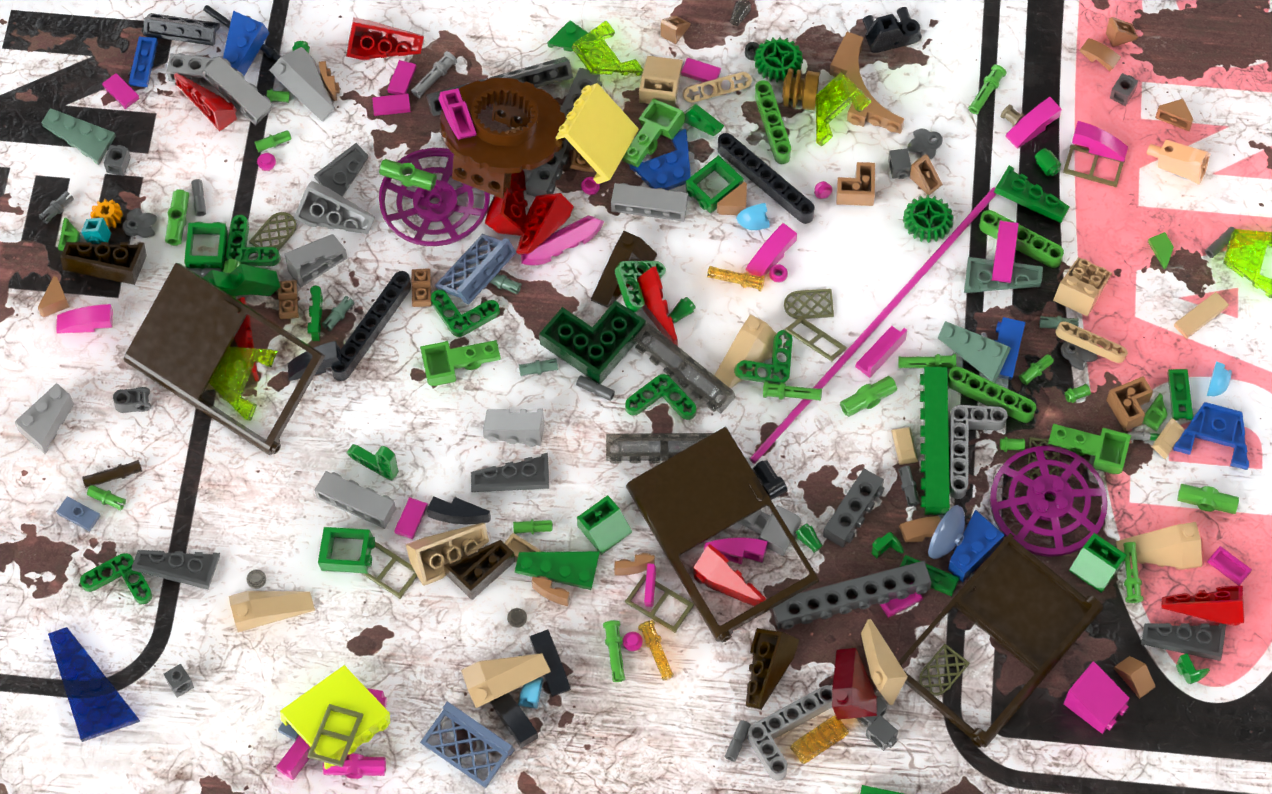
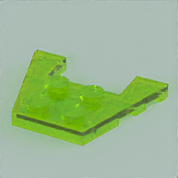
M608 21L601 23L574 42L572 46L573 51L590 74L612 75L613 72L627 76L629 73H636V76H642L643 68L636 59L621 63L604 40L613 37L615 34Z
M843 73L837 75L816 95V143L820 146L826 144L833 137L829 122L851 102L858 112H861L871 103V100Z
M1234 229L1231 233L1223 263L1242 278L1244 276L1251 281L1252 286L1256 289L1260 288L1264 291L1268 298H1272V279L1260 275L1267 245L1272 247V232Z
M229 347L209 384L244 419L251 421L257 404L241 396L255 361L267 367H272L278 351Z

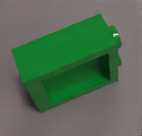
M718 155L686 180V193H688L689 197L696 199L703 210H707L711 214L717 209V203L742 184L744 178ZM713 171H716L729 185L711 199L697 184Z
M199 221L188 223L184 259L186 268H221L223 272L228 238L226 223H203ZM194 234L220 235L218 256L192 255Z
M324 527L318 557V565L321 571L368 574V568L372 566L371 550L375 548V537H373L368 529ZM335 538L363 540L360 561L331 559Z

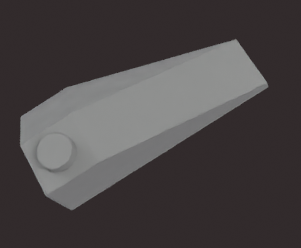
M302 47L281 56L271 67V73L324 122L335 107L328 91L323 85L321 74L317 71L315 60Z
M311 181L306 187L293 219L311 227L319 226L333 230L335 228L348 232L368 234L375 216L331 189Z

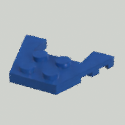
M686 129L679 131L674 139H671L676 149L675 151L641 162L638 168L630 165V168L634 172L636 171L650 188L671 190L685 185L686 180L691 177Z
M1204 402L1189 426L1182 433V436L1175 443L1173 451L1190 455L1194 438H1199L1234 448L1230 466L1248 470L1249 460L1247 459L1243 413Z

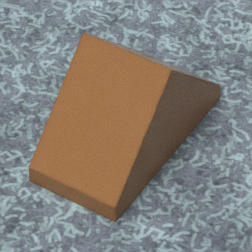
M676 15L661 20V37L677 44L691 23Z
M1114 17L1109 18L1106 35L1112 47L1139 38L1131 23Z
M1183 98L1159 105L1155 116L1156 119L1186 131H1190L1193 117Z
M924 154L911 165L910 179L926 194H932L943 185L927 154Z
M745 181L717 203V213L719 215H738L742 210L746 209L747 183Z
M53 276L38 305V310L42 317H47L69 308L58 278Z
M1131 656L1114 667V670L1139 699L1156 687L1146 664Z

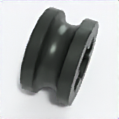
M750 42L745 46V57L748 60H754L756 53H752L750 50L753 49L756 52L759 44Z

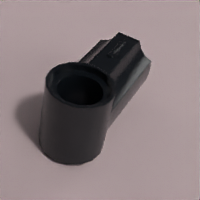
M767 460L760 461L753 467L755 475L771 500L788 491L784 480L776 475Z

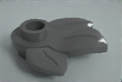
M920 128L913 131L915 138L909 142L907 148L910 152L920 153V158L927 154L931 160L936 155V150L942 145L943 138L938 132H930L927 129ZM932 138H936L934 142L930 141Z
M135 208L127 214V220L123 223V231L131 237L136 235L142 238L152 237L155 235V232L151 227L156 223L157 216L152 213H142L140 208Z
M1066 341L1061 346L1062 356L1068 359L1070 364L1076 369L1084 370L1085 362H1093L1098 359L1097 354Z

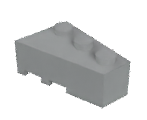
M334 234L284 253L288 272L294 280H297L300 288L347 259L346 249Z
M56 383L15 421L18 431L44 454L47 453L49 444L52 439H55L57 430L64 423L74 405L70 394Z
M487 409L483 427L484 438L493 442L500 440L506 441L509 444L522 443L530 447L541 446L545 426L543 409H537V412H527V409H520V412H510V409Z

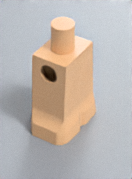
M1165 140L1162 147L1150 144L1147 150L1148 155L1158 158L1159 168L1188 178L1197 184L1201 183L1206 173L1211 154L1207 151Z

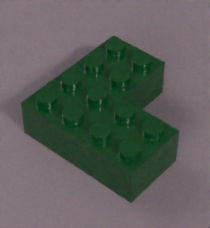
M616 300L593 327L562 307L539 333V341L541 346L596 383L601 384L646 332V320Z

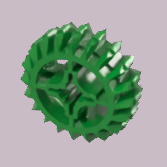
M772 37L771 41L766 39L764 44L760 43L754 56L758 74H762L763 79L769 77L770 82L775 79L777 83L779 80L784 82L789 68L793 69V76H797V71L801 70L803 64L802 51H799V45L795 46L794 41L788 42V38L782 40L781 37L778 40Z
M927 194L926 198H923L920 195L918 200L914 198L912 203H908L907 209L904 210V227L908 229L909 235L913 234L914 239L919 237L921 242L924 239H927L928 243L931 242V239L937 242L938 237L943 239L945 234H949L953 226L952 208H948V203L943 204L942 198L936 200V196L929 198Z

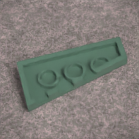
M51 108L41 122L43 127L57 137L67 141L70 146L80 150L83 155L90 157L98 165L116 137L115 132Z
M968 257L964 293L1041 286L1042 266L1013 263L1011 283L992 281L994 260Z
M947 321L944 322L938 336L940 341L992 382L996 383L1011 348L1009 346Z

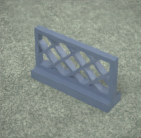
M482 234L435 284V287L438 290H443L446 293L461 298L464 303L469 305L516 254V250L509 239L499 240ZM484 241H487V242H488L487 245H484V246H481V247H480V245H481ZM488 250V253L480 255L481 252ZM476 254V257L471 258V259L468 260V258H469L470 256ZM476 263V266L468 268L469 265ZM464 267V270L459 271V272L456 273V271H457L458 269ZM464 276V279L456 281L457 278ZM452 280V283L444 285L446 282Z
M448 701L443 706V711L420 741L422 745L484 788L489 785L508 756H511L515 751L512 745ZM446 716L451 719L453 728L441 730V722ZM467 730L469 739L458 741L456 731ZM453 731L455 742L444 744L442 733ZM439 734L440 745L432 746L427 743L432 735ZM483 741L485 750L474 752L472 742ZM469 743L471 753L460 755L458 744ZM455 745L457 756L447 757L444 747ZM497 751L502 755L498 762L490 763L488 753ZM486 754L487 764L476 766L475 755ZM472 756L473 767L463 768L460 758ZM488 768L489 775L485 781L478 778L477 769Z

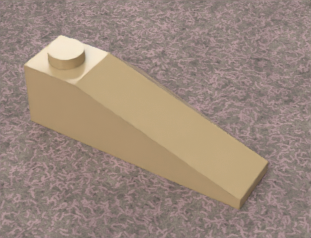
M750 314L734 339L711 383L729 391L743 380L734 373V368L740 361L747 360L763 363L765 360L772 358L773 339L776 332L766 322ZM742 366L739 369L742 370L744 374L747 371H753L754 367L751 370H746L744 366Z
M483 522L421 538L406 544L409 561L420 582L425 586L446 576L444 571L445 564H451L460 560L465 555L469 556L489 542L486 525Z
M1196 522L1178 524L1116 541L1117 549L1123 553L1124 543L1135 542L1137 563L1140 564L1151 563L1157 564L1160 567H1176V569L1180 570L1202 567L1201 538Z
M245 591L228 596L238 633L315 611L310 592Z
M868 619L861 632L871 679L888 704L893 705L908 676L873 621Z
M543 653L478 661L462 669L461 672L467 690L477 708L551 672Z

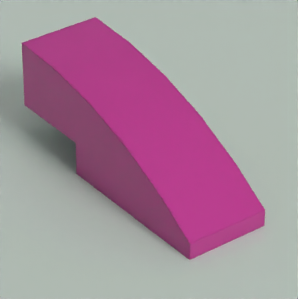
M459 89L440 92L439 101L456 137L463 139L476 136L465 101L461 98Z
M1049 97L1024 116L1005 137L1018 149L1045 131L1047 125L1060 117L1062 109Z
M1077 121L1072 139L1073 144L1089 147L1088 153L1122 162L1125 161L1128 150L1126 144L1101 128Z
M999 222L992 281L1011 283L1019 223Z
M782 223L758 250L745 270L760 281L797 241V233L785 223Z
M111 304L86 306L57 315V334L95 332V328H112L113 309Z
M743 537L726 538L705 543L704 550L711 544L730 562L742 565L743 559L747 558L763 563L768 541Z

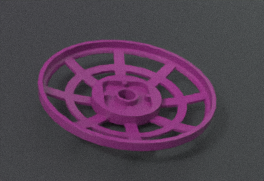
M427 148L412 152L397 162L401 164L412 163L416 169L432 174H443L441 180H436L434 189L429 191L418 187L413 192L407 190V186L403 184L400 187L391 183L392 178L384 176L379 189V205L383 219L388 227L402 239L422 246H443L457 242L476 230L487 214L490 194L484 192L485 202L483 209L473 208L474 195L472 189L474 187L462 183L463 186L455 190L448 183L453 172L454 154L447 148ZM436 156L447 157L448 161L445 168L430 167L422 169L419 159ZM387 189L398 193L396 199L398 213L388 215L386 212L385 196ZM467 192L468 206L457 205V197ZM403 196L413 199L414 208L403 211ZM433 198L440 199V202L437 204H433L430 201ZM454 212L463 213L462 218L452 225L448 218ZM417 214L424 220L421 226L418 227L407 217ZM470 215L480 216L467 231L460 235L457 234L455 229L460 227ZM402 219L408 227L417 231L415 237L406 236L391 221ZM441 221L445 227L438 230L428 229L431 222ZM448 233L451 237L441 241L422 240L425 234L439 235Z
M1037 446L1016 453L1000 467L991 486L990 507L993 519L999 530L1005 537L1011 533L1014 536L1013 539L1035 555L1047 557L1063 556L1082 549L1093 533L1096 535L1099 533L1107 514V492L1098 472L1081 456L1060 447ZM1043 451L1059 452L1071 456L1074 460L1070 465L1056 460H1046ZM1035 452L1037 461L1026 465L1019 472L1008 467L1019 457ZM1081 463L1094 475L1100 489H1089L1083 476L1076 470ZM1047 465L1058 466L1065 469L1060 477L1050 475ZM1039 466L1041 476L1032 480L1024 475L1030 469ZM1006 474L1013 478L1009 488V499L997 502V487L1001 476ZM1072 474L1079 480L1083 489L1072 490L1067 482ZM1018 481L1028 486L1026 496L1015 498V488ZM1046 494H1052L1055 497V500L1049 502L1045 499L1044 496ZM1091 496H1102L1101 514L1098 522L1094 525L1086 518L1091 505ZM1074 497H1085L1082 513L1072 507ZM1027 504L1032 513L1028 520L1021 515L1017 508L1018 505ZM1010 507L1015 518L1023 525L1017 536L1004 523L999 510ZM1067 514L1076 519L1071 525L1065 528L1060 527L1059 519ZM1039 518L1051 521L1053 530L1042 529L1034 524ZM1081 524L1090 531L1079 542L1063 547L1062 535L1074 531ZM1030 531L1043 536H1054L1055 548L1038 547L1027 543L1024 539Z

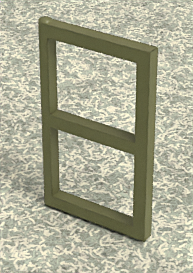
M1070 145L1063 173L1117 187L1124 162L1095 155L1089 175L1068 169L1073 150L1087 154L1091 153H1088L1089 149ZM1098 157L1120 162L1115 181L1093 176Z
M802 317L785 328L786 332L831 362L847 349L845 345ZM802 323L818 335L808 341L792 329ZM823 337L840 349L830 356L814 344Z
M375 542V547L392 559L377 578L369 573L361 574L401 599L418 576L411 564ZM396 561L414 572L399 593L381 582Z
M644 574L625 600V603L676 633L694 604L655 581V587L664 591V594L652 611L648 612L631 601L646 581V575ZM668 595L688 606L674 627L655 616V613Z
M329 704L307 757L343 767L363 718V713ZM331 710L357 718L350 736L324 729ZM321 734L347 741L340 761L314 754Z

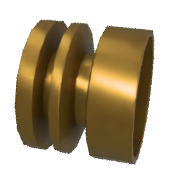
M789 68L783 85L784 107H788L790 99H793V108H796L798 100H801L803 109L815 110L820 72L808 71L805 79H802L801 70L797 71L795 78L793 77V69Z

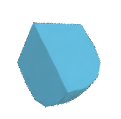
M765 203L750 206L742 210L736 217L738 223L745 229L761 230L770 228V223L766 216L768 211Z
M1217 361L1215 363L1207 396L1215 397L1223 394L1230 384L1232 371L1226 370L1223 363Z
M539 677L523 686L519 696V706L538 708L543 678Z

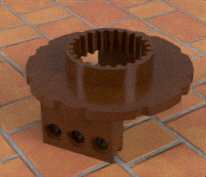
M487 78L485 81L477 80L459 88L461 98L465 101L476 136L458 139L451 129L443 109L441 111V135L445 138L446 146L454 154L452 179L502 199L506 190L511 186L512 173H519L524 169L533 170L546 164L554 157V153L561 150L562 142L565 140V137L556 139L559 133L558 129L566 121L565 114L560 111V104L545 90L537 89L534 87V84L529 82H519L517 79ZM493 104L492 121L495 120L506 124L507 127L517 128L522 126V131L517 129L516 133L509 131L508 134L504 131L498 133L497 130L490 131V127L485 128V124H481L478 114H481V110H486V106L492 107Z

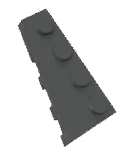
M548 453L541 454V457L524 458V461L513 463V461L505 463V466L501 467L492 466L471 472V492L549 489Z
M138 550L132 565V571L209 590L220 553L203 554V552H195V554H186L183 551L165 553L164 551Z
M1145 623L1141 644L1221 661L1226 624H1219L1218 626H1210V624L1190 626L1189 623H1181L1180 626H1172L1170 623Z

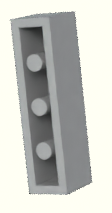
M218 56L204 69L202 76L255 126L271 111L272 104L269 98L262 96L255 85L249 84L241 72L235 71L231 67L227 59H222Z
M615 183L611 200V212L684 222L688 204V193L668 191L663 188L653 189L646 186Z
M325 471L315 488L316 498L384 529L396 510L395 502L389 496L376 494L373 489L368 487L365 489L353 480L347 481L335 472Z

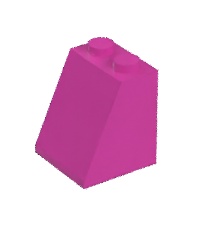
M1092 662L1069 689L1064 705L1103 734L1106 729L1110 731L1117 722L1115 719L1118 715L1123 716L1129 708L1127 705L1129 697L1095 662Z

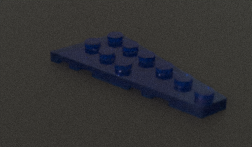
M68 627L48 633L82 742L140 722L139 718Z

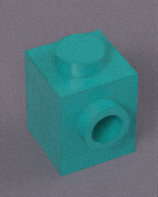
M104 218L85 220L81 233L86 242L101 244V242L109 241L111 232Z

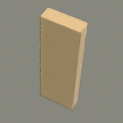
M1215 292L1175 322L1174 327L1188 339L1227 309L1229 304Z

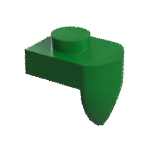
M888 532L882 538L878 537L872 544L871 554L876 559L890 547L899 553H904L899 539L892 532Z
M1187 653L1179 657L1176 665L1179 674L1184 676L1188 684L1200 681L1210 671L1209 668L1196 671Z

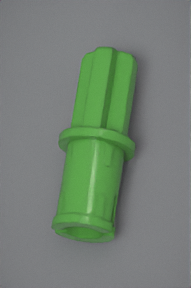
M286 130L275 135L269 134V137L254 143L259 153L268 148H276V145L291 140V135Z
M1047 354L1037 363H1032L1031 367L1019 375L1021 382L1028 385L1034 378L1041 376L1042 371L1054 362L1053 358Z
M91 485L87 490L88 496L101 501L103 505L108 504L120 511L124 507L121 504L126 503V499L112 494L110 490L105 491L94 485Z
M531 519V521L513 522L514 534L551 532L553 530L552 520L534 521Z

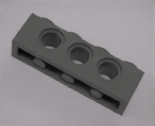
M864 468L825 526L823 537L844 548L847 542L851 543L855 536V529L857 527L860 528L864 523V515L866 512L870 513L875 505L874 500L876 497L880 498L885 489L883 487L884 479ZM861 492H868L870 495L864 496ZM858 507L860 510L853 511L851 508ZM848 522L850 525L843 526L841 523Z

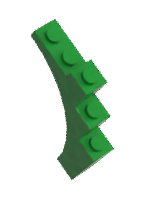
M240 264L231 273L211 270L203 277L231 296L260 295L270 297L281 287L276 271Z

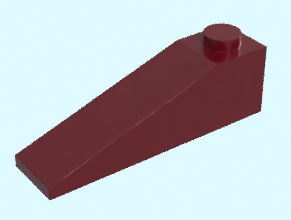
M857 648L836 650L832 708L837 720L877 716V697Z

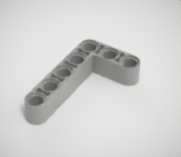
M956 405L953 407L949 420V494L951 497L961 499L966 495L968 487L969 429L991 431L1003 429L1007 419V412L1002 407ZM956 415H960V416H962L963 418H962V419H958V418H956L955 416H956ZM975 416H980L982 419L978 420ZM994 417H999L1001 420H995ZM955 433H961L963 436H957ZM955 450H960V451H962L963 453H962V454H958V453L955 452ZM958 467L961 468L963 471H956L954 468ZM960 485L962 489H957L954 486Z
M822 686L750 726L748 741L773 780H783L787 775L788 767L787 761L774 742V739L831 709L832 699L825 700L822 696L827 694L832 697V686ZM812 704L815 708L810 710L805 705ZM794 713L797 715V718L790 719L787 715ZM778 723L780 727L775 729L770 724ZM755 732H759L763 736L760 738H755L752 734ZM770 749L773 753L766 755L763 753V750ZM781 766L783 770L776 772L773 767Z

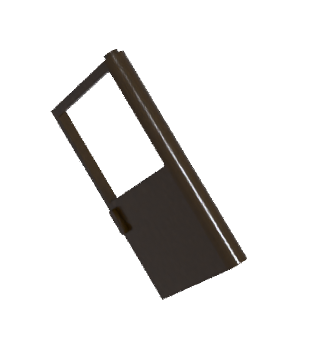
M175 263L124 356V362L270 456L280 450L279 438L325 355L182 264ZM247 314L312 354L311 361L267 439H264L201 398Z
M726 426L627 483L626 488L717 642L721 641L723 643L731 639L733 631L819 582L818 576ZM768 506L809 575L725 624L719 625L679 556Z
M1011 533L898 661L902 667L947 613L955 607L1034 672L1032 678L986 732L980 728L973 729L906 673L908 677L905 683L968 735L972 743L979 748H986L1103 610V605L1098 599L1093 596L1084 597L1013 539L1014 536Z

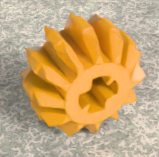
M104 199L102 203L97 201V206H92L90 216L91 218H104L108 228L111 226L116 228V223H121L123 213L120 210V205L118 203L115 204L113 199L109 202L107 199Z

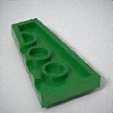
M1009 165L997 184L994 193L1062 223L1070 206L1054 195L1043 192L1041 186L1038 184L1033 185L1027 181L1028 177L1022 173L1020 175L1014 172V168Z
M600 551L519 552L514 573L537 578L543 576L553 582L591 590Z

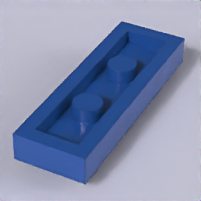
M139 36L129 79L130 86L148 87L158 43L157 38Z

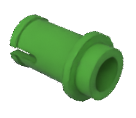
M267 90V97L271 103L273 101L289 103L290 91Z
M1087 384L1074 389L1068 388L1065 392L1066 400L1075 403L1077 399L1091 395Z
M1007 437L1000 439V450H1004V452H1007V450L1023 451L1025 449L1024 439H1008Z

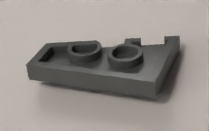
M355 143L314 174V178L319 184L343 197L367 161L368 154Z

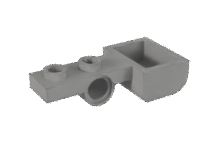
M776 505L777 511L794 537L801 524V518ZM760 509L738 522L759 533V540L768 541V549L784 556L790 541L773 513L770 516Z

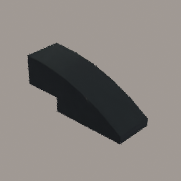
M336 341L314 347V349L325 355L315 375L326 373V368L341 365V350ZM306 351L287 363L289 381L301 379L312 359V354Z
M433 496L427 508L429 518L452 524H479L483 522L488 523L491 520L489 510L454 497L452 503Z
M549 630L531 635L530 643L534 653H543L551 672L543 676L552 697L571 690Z
M509 693L490 701V704L509 733L513 735L520 748L538 739V732Z

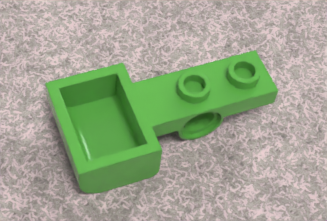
M653 98L639 118L642 128L633 139L622 161L638 168L647 154L652 155L655 152L658 144L657 139L660 135L674 139L685 121L683 110Z
M497 340L450 349L448 341L420 346L427 383L430 386L455 382L456 375L454 369L464 367L466 370H475L483 363L501 360Z
M1053 424L1048 444L1066 448L1079 456L1084 454L1095 456L1093 463L1095 470L1110 474H1120L1124 467L1131 435L1103 428L1099 436Z

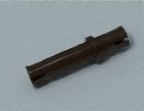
M139 460L123 465L121 463L117 467L83 476L82 479L85 488H89L91 485L95 486L119 478L125 479L126 476L142 472V467Z

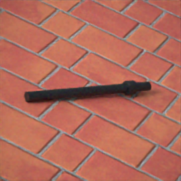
M209 5L204 7L203 11L230 28L231 21ZM263 44L260 48L266 54V57L271 60L278 61L281 57L278 51L272 47L269 48Z

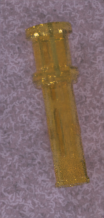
M709 266L707 272L708 278L740 284L743 288L750 287L758 289L759 292H762L765 282V275L756 276L750 274V272L739 273Z
M649 620L640 624L638 629L642 631L645 638L644 644L650 648L662 680L665 681L667 680V675L671 679L674 677V673L660 644L662 638L656 632L654 620Z

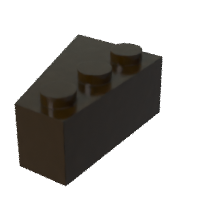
M498 540L478 549V552L469 556L465 555L460 560L451 564H445L444 571L445 575L473 600L515 562L514 552L503 541Z

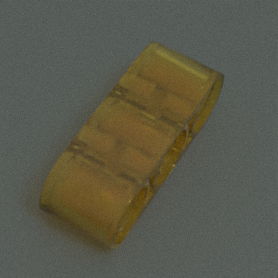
M834 715L795 741L790 746V749L802 764H806L847 736L849 730Z

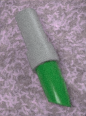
M1128 432L1131 435V440L1156 441L1160 435L1150 432Z

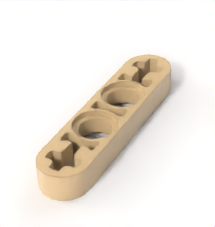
M739 72L688 86L683 90L682 95L685 101L693 103L745 89L751 85L752 78L746 72ZM741 75L747 77L745 85L743 83H736L734 85L732 77H734V80H740ZM723 80L730 82L728 90L722 89L721 83ZM707 84L713 87V92L710 95L704 93V87ZM700 86L702 97H700V94L694 95L692 100L691 97H687L690 89L692 92L699 91L697 87Z
M1060 322L1056 329V335L1059 338L1113 362H1124L1128 354L1127 349L1071 323Z

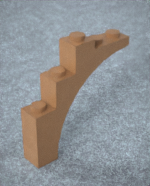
M846 32L830 65V75L836 79H843L839 87L838 98L852 103L848 110L847 121L862 127L865 126L866 122H869L874 126H880L890 132L901 134L904 118L880 105L869 93L862 80L858 59L864 37Z

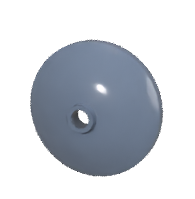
M953 506L938 524L928 549L930 558L939 559L950 553L956 545L959 546L964 539L965 513L961 506Z

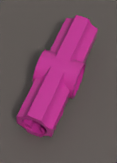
M352 753L347 755L343 767L331 766L327 770L323 762L324 775H345L347 778L359 779L363 776H385L386 773L385 757H364L361 754Z

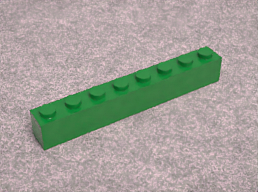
M924 367L923 374H920L919 385H923V391H920V402H923V408H920V420H923V425H920V437L924 438V443L920 444V454L924 455V460H921L920 472H924V478H921V490H924V496H921V508H924V515H945L950 508L947 367Z

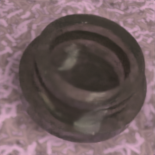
M257 569L249 572L246 578L247 584L253 589L263 587L267 580L265 573Z
M520 608L512 609L507 615L508 623L515 628L522 627L527 622L526 612Z

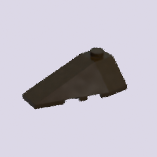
M623 231L601 275L591 301L608 308L622 295L615 275V268L622 261H655L657 253L642 238ZM637 268L639 273L644 274L641 268Z
M756 629L750 654H753L752 664L749 665L751 681L747 684L746 707L762 710L794 659L799 639L784 632Z

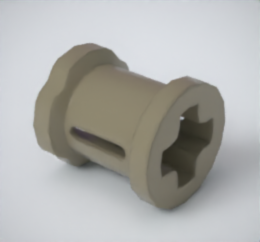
M1009 104L1002 111L1000 117L1007 119L1012 123V127H1014L1025 115L1018 113Z

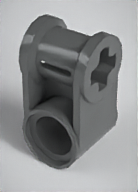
M138 387L117 390L113 394L116 410L120 413L150 410L151 404L148 397L150 389Z

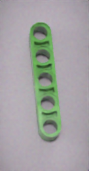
M761 80L755 85V101L774 159L778 164H786L791 158V144L772 86L768 81Z
M986 210L981 215L979 228L983 233L997 239L999 222L1014 221L992 210ZM1018 224L1015 249L1048 267H1059L1064 254L1063 248Z
M953 367L949 371L948 386L952 390L986 406L1002 407L1006 410L1008 416L1023 423L1032 421L1036 410V404L1032 400L962 367ZM953 377H959L960 380H955ZM970 385H976L978 388H972ZM988 393H993L995 396H989ZM1005 401H1010V402H1012L1013 404H1010V405H1009V404L1005 403ZM1023 409H1027L1030 412L1026 413L1023 411Z

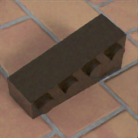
M66 242L60 258L63 270L135 285L147 254L144 242H137V245H129L128 242H120V245H109V242H101V244Z

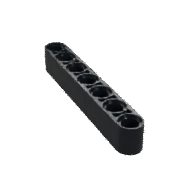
M722 133L718 137L717 150L723 158L798 221L804 224L812 222L815 210L813 202L733 135Z
M399 271L394 274L341 348V365L331 367L333 377L337 381H345L349 378L410 292L411 280L407 272ZM339 368H344L342 371H337Z

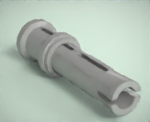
M446 51L444 56L433 64L431 71L411 90L417 98H420L440 76L446 75L447 70L452 65L457 64V59L454 55Z

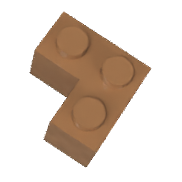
M857 162L855 178L838 177L836 205H874L875 163Z
M1144 376L1109 391L1106 401L1125 432L1143 423L1145 413L1140 406L1150 402L1153 393Z

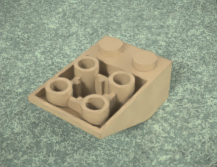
M647 56L639 88V103L650 104L654 98L675 107L683 60Z
M1078 257L1060 282L1053 301L1088 317L1112 273L1103 267L1096 266L1088 260Z

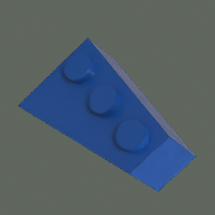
M233 11L223 58L227 59L231 67L235 71L241 72L243 76L247 73L269 35L265 25Z
M1003 317L1002 322L998 321L995 333H999L998 340L994 341L1011 348L998 376L1000 378L1009 380L1013 378L1025 326L1023 321Z
M977 510L974 511L963 533L964 539L959 546L957 545L949 562L948 571L954 576L959 577L962 583L970 576V573H973L990 557L1004 539V534Z

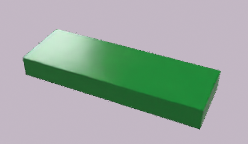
M905 555L900 567L921 561ZM926 564L931 579V588L952 597L960 578Z

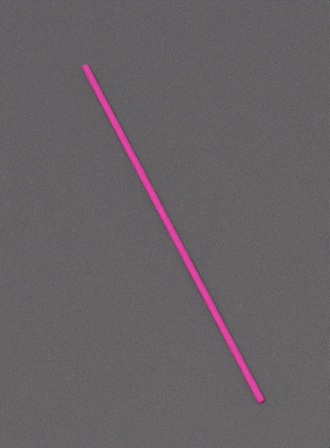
M995 187L988 192L813 388L823 389L997 195L994 193ZM802 399L749 460L755 464L812 400Z

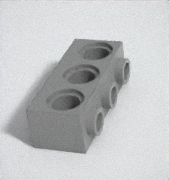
M171 53L166 70L168 80L176 82L174 74L178 73L199 85L212 86L202 75L204 69L217 57L208 58L200 55L191 56L182 53Z

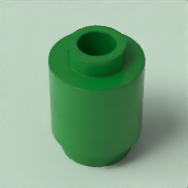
M1047 148L1040 150L1035 155L1036 163L1047 176H1054L1060 171L1061 163Z

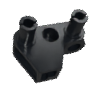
M900 7L896 12L901 22L893 14L878 17L875 21L872 15L862 19L867 30L865 38L872 53L917 43L922 38L920 24L916 20L911 19L907 7Z

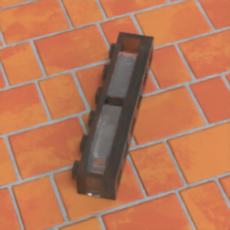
M649 323L633 339L636 345L635 349L642 355L646 353L654 365H661L664 368L663 371L669 377L674 376L677 378L680 386L684 389L688 387L692 390V395L698 400L703 399L707 402L706 406L713 412L717 410L721 414L735 399V393L731 388Z
M713 433L606 434V461H610L612 464H619L622 461H629V463L633 464L641 463V461H649V463L654 464L660 463V461H666Z

